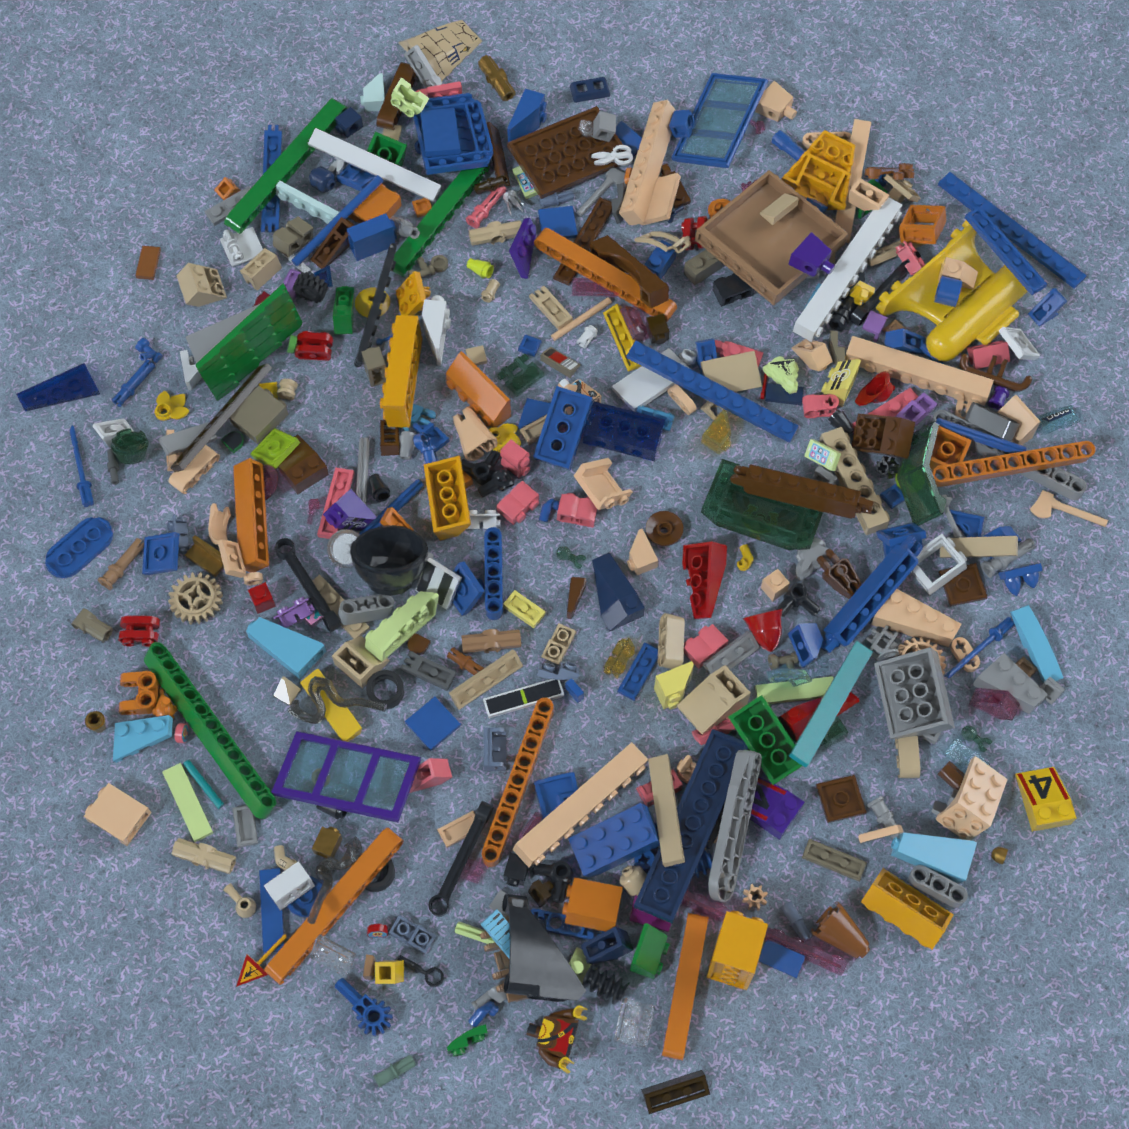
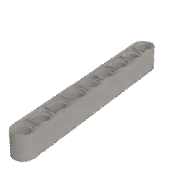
M945 410L936 411L931 421L933 430L935 429L936 420L942 418L995 436ZM971 441L969 449L985 457L1011 454L975 441ZM1027 458V461L1030 464H1033V461L1030 458ZM1008 461L1010 466L1015 467L1012 461ZM1059 467L1019 473L1071 500H1079L1087 488V484L1083 479Z

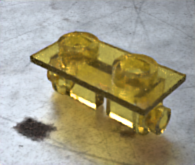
M630 638L618 640L612 651V654L617 657L609 656L603 666V672L608 675L612 672L617 680L620 674L624 673L629 658L633 657L636 647Z

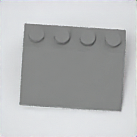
M929 647L874 663L890 739L933 734L955 728L939 656L934 649Z

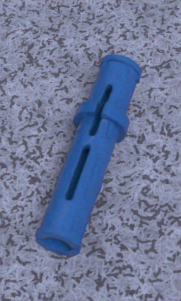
M145 360L128 382L122 384L121 390L111 399L115 405L118 403L117 406L121 407L129 396L135 394L136 388L155 368V365L150 360Z

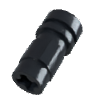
M848 295L838 310L833 313L829 326L834 330L842 332L849 323L851 314L858 307L854 303L853 297Z

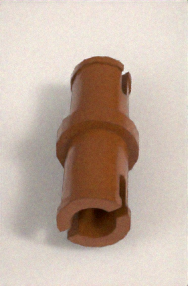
M455 647L451 648L450 651L456 656L450 652L447 654L448 659H451L460 666V669L467 670L472 675L478 673L476 670L480 672L484 669V667L474 662L471 656L464 655Z

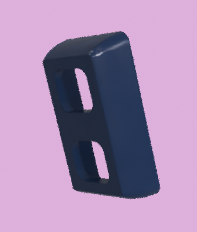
M605 77L581 80L570 84L572 98L575 103L611 96ZM603 82L604 88L595 89L593 83ZM586 85L587 91L578 92L576 86Z

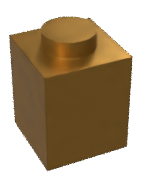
M322 826L313 844V853L333 861L343 839L339 833L340 831L334 827L329 826L325 828Z

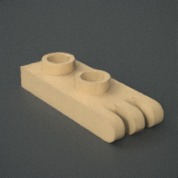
M545 286L540 288L542 293L540 290H536V296L533 293L529 295L532 302L557 330L573 321V317Z

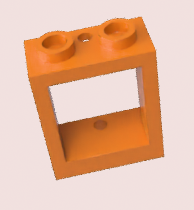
M910 205L899 227L900 242L936 244L946 223L945 206ZM915 222H917V223H934V225H921V224H915Z

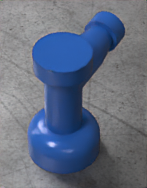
M146 338L140 339L135 349L139 352H146L140 354V359L142 361L152 359L157 363L163 355L152 349Z

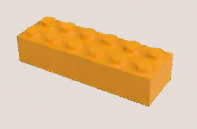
M396 315L395 323H392L393 337H390L389 340L391 351L387 353V363L389 364L388 367H385L386 382H383L382 385L384 396L380 398V409H383V419L386 420L388 427L410 428L423 336L418 316Z

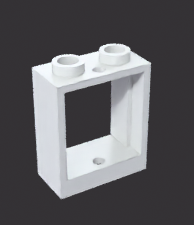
M940 534L923 547V550L916 557L918 564L943 546L956 561L957 565L933 583L918 565L911 571L929 595L967 569L965 562L967 558L961 551L957 552L954 549V542L949 537L945 538L943 534Z

